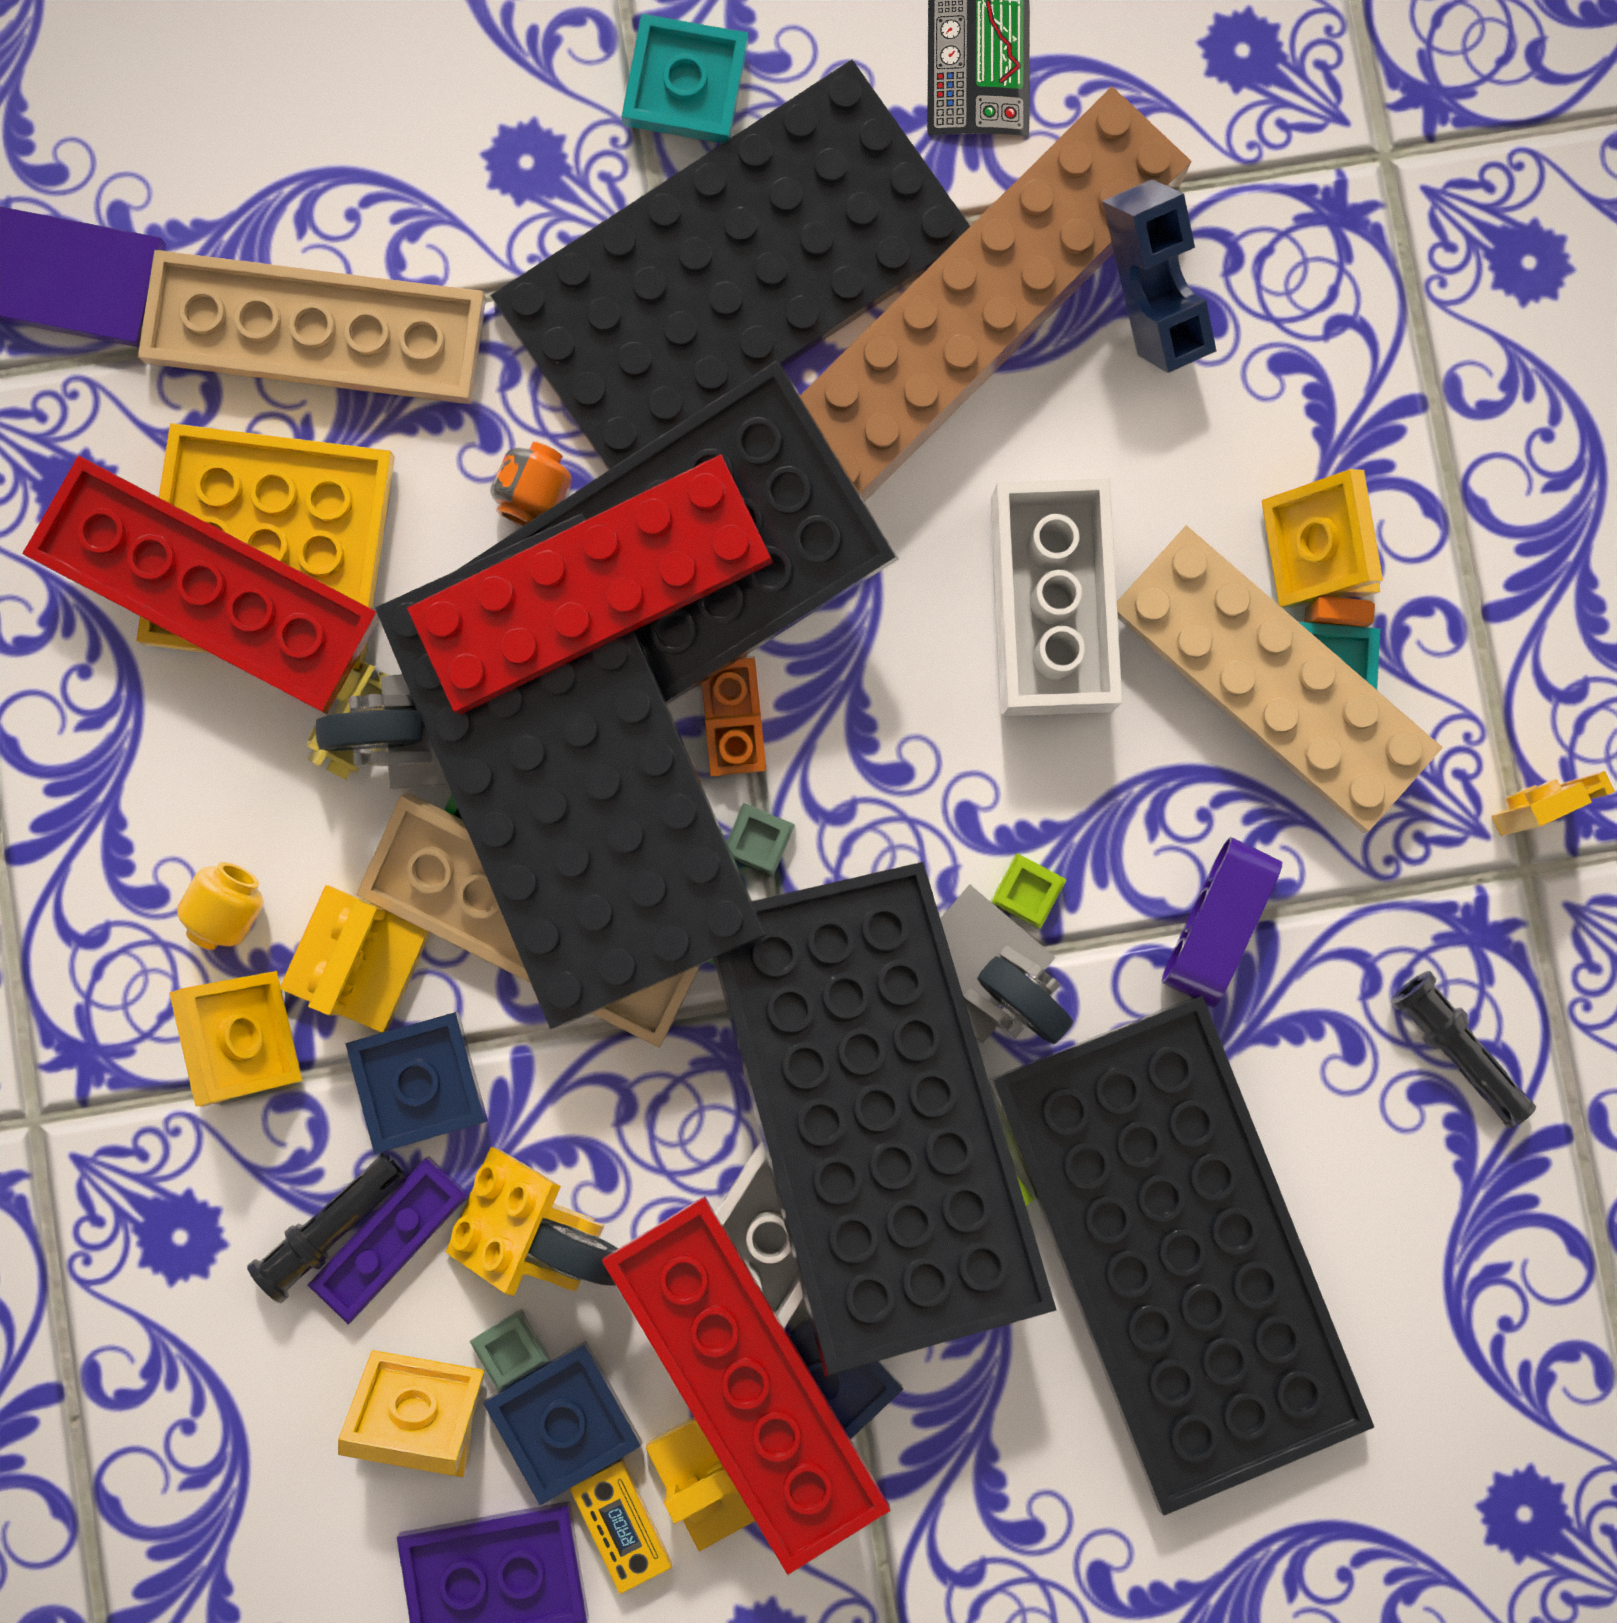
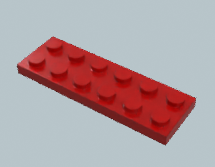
M79 455L22 553L37 563L326 715L379 621L375 610Z
M719 455L408 607L407 610L453 711L461 715L772 564L773 561L722 455Z
M706 1196L698 1199L602 1259L604 1266L787 1575L891 1511L888 1501Z

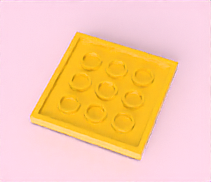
M170 423L159 498L373 609L395 459L394 454L390 450ZM140 617L136 638L138 643L147 646L208 653ZM368 641L352 668L357 672L361 671L365 663Z

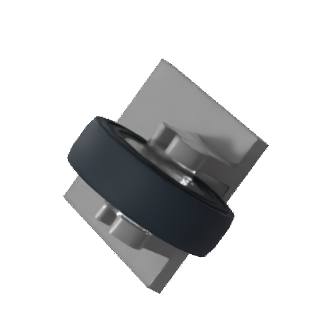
M402 674L380 676L382 694L350 696V713L328 715L316 720V739L319 749L325 751L353 750L355 767L388 766L390 789L448 784Z
M969 884L940 919L976 1039L984 1043L997 1026L1016 1038L1027 1026L1047 1042L1056 1044L1073 1024L1070 1015L1051 997L1060 987V983L1047 974L1045 970L1056 957Z

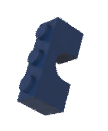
M1149 180L1103 200L1102 203L1137 355L1163 371L1170 373L1216 352L1207 302L1190 289L1179 264L1178 255L1195 248L1184 193L1155 180Z

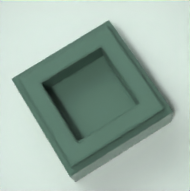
M743 803L727 844L736 862L773 877L795 824Z
M522 1309L469 1341L498 1392L550 1359Z

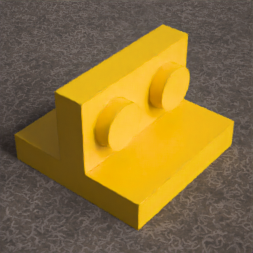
M1348 469L1261 500L1280 607H1297L1313 602L1320 596L1365 597L1381 592L1379 582L1383 581L1364 470Z
M325 885L279 989L309 1001L308 1007L329 1016L342 1015L381 1033L387 1032L431 932L377 905L332 886Z
M277 971L185 987L169 992L195 1107L217 1104L252 1093L303 1081L282 991L279 989L280 983Z
M372 1350L338 1438V1455L464 1478L470 1458L472 1420L483 1388L484 1370Z
M694 1417L646 1443L645 1449L666 1487L663 1503L674 1524L683 1520L699 1552L755 1521Z

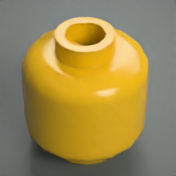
M220 862L217 867L201 868L194 876L177 906L178 918L187 929V938L194 944L209 950H215L218 945L226 947L239 945L247 936L264 905L262 894L257 889L259 881L247 870L227 862Z

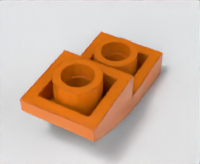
M755 656L742 657L702 683L711 776L766 771Z

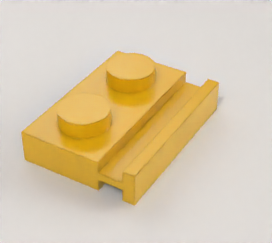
M1606 771L1559 784L1557 779H1554L1539 786L1533 785L1506 797L1504 800L1508 808L1491 817L1500 836L1541 827L1592 803L1591 799L1607 796L1614 793L1615 790Z

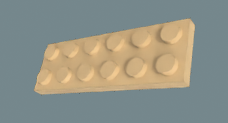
M155 250L138 357L145 364L471 404L486 296L483 291Z
M1187 525L1117 601L1118 619L1362 833L1371 830L1443 748Z
M409 792L402 794L398 799L356 895L530 982L463 819ZM701 965L591 1014L660 1048Z

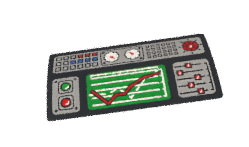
M928 0V134L1029 136L1030 0Z

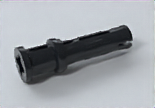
M1426 971L1406 983L1392 997L1391 1004L1397 1010L1404 1009L1424 1032L1422 1040L1428 1047L1432 1046L1434 1049L1440 1048L1449 1057L1473 1088L1496 1112L1507 1128H1513L1516 1122L1521 1124L1527 1120L1536 1110V1105L1515 1084L1508 1073L1473 1035L1472 1031L1468 1028L1470 1022L1467 1019L1468 1014L1461 1007L1454 1008L1435 986L1437 978L1433 973Z
M382 1152L367 1169L349 1183L304 1225L298 1223L295 1226H290L284 1232L285 1239L261 1261L254 1259L247 1265L250 1276L271 1299L280 1304L289 1297L288 1290L310 1269H320L329 1257L327 1251L372 1211L389 1193L406 1180L407 1176L393 1159L389 1161V1155Z

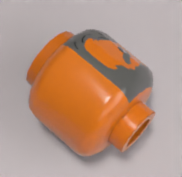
M532 442L530 449L513 448L507 451L490 489L492 498L499 504L496 509L497 513L516 524L524 526L564 500L570 491L573 480L570 472L560 464L563 455L555 449L538 442Z

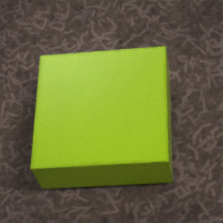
M1016 853L990 902L997 908L1034 928L1041 929L1067 879Z

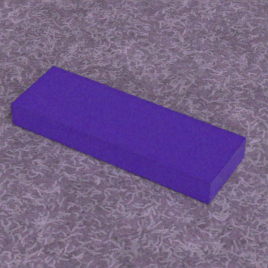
M430 1156L426 1157L307 1286L349 1325L470 1194Z

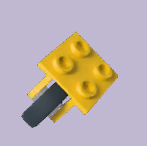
M491 1146L483 1165L475 1176L474 1186L460 1218L453 1227L451 1240L445 1252L503 1293L515 1296L523 1274L553 1283L571 1291L578 1290L582 1279L600 1285H616L602 1262L604 1257L618 1249L600 1238L605 1225L594 1222L595 1219L555 1204V1199L561 1188L559 1184L504 1151ZM527 1253H529L530 1255H532V1256L535 1257V1258H532V1257L527 1256Z

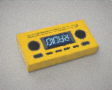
M623 1457L570 1488L619 1594L672 1568L673 1562Z

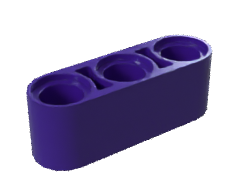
M1230 836L1223 844L1166 964L1161 982L1192 998L1203 996L1206 1005L1214 1008L1222 999L1278 880L1283 862Z

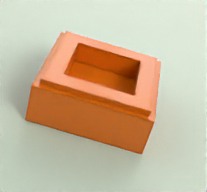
M1320 596L1305 608L1304 622L1368 627L1374 622L1375 603L1369 600Z

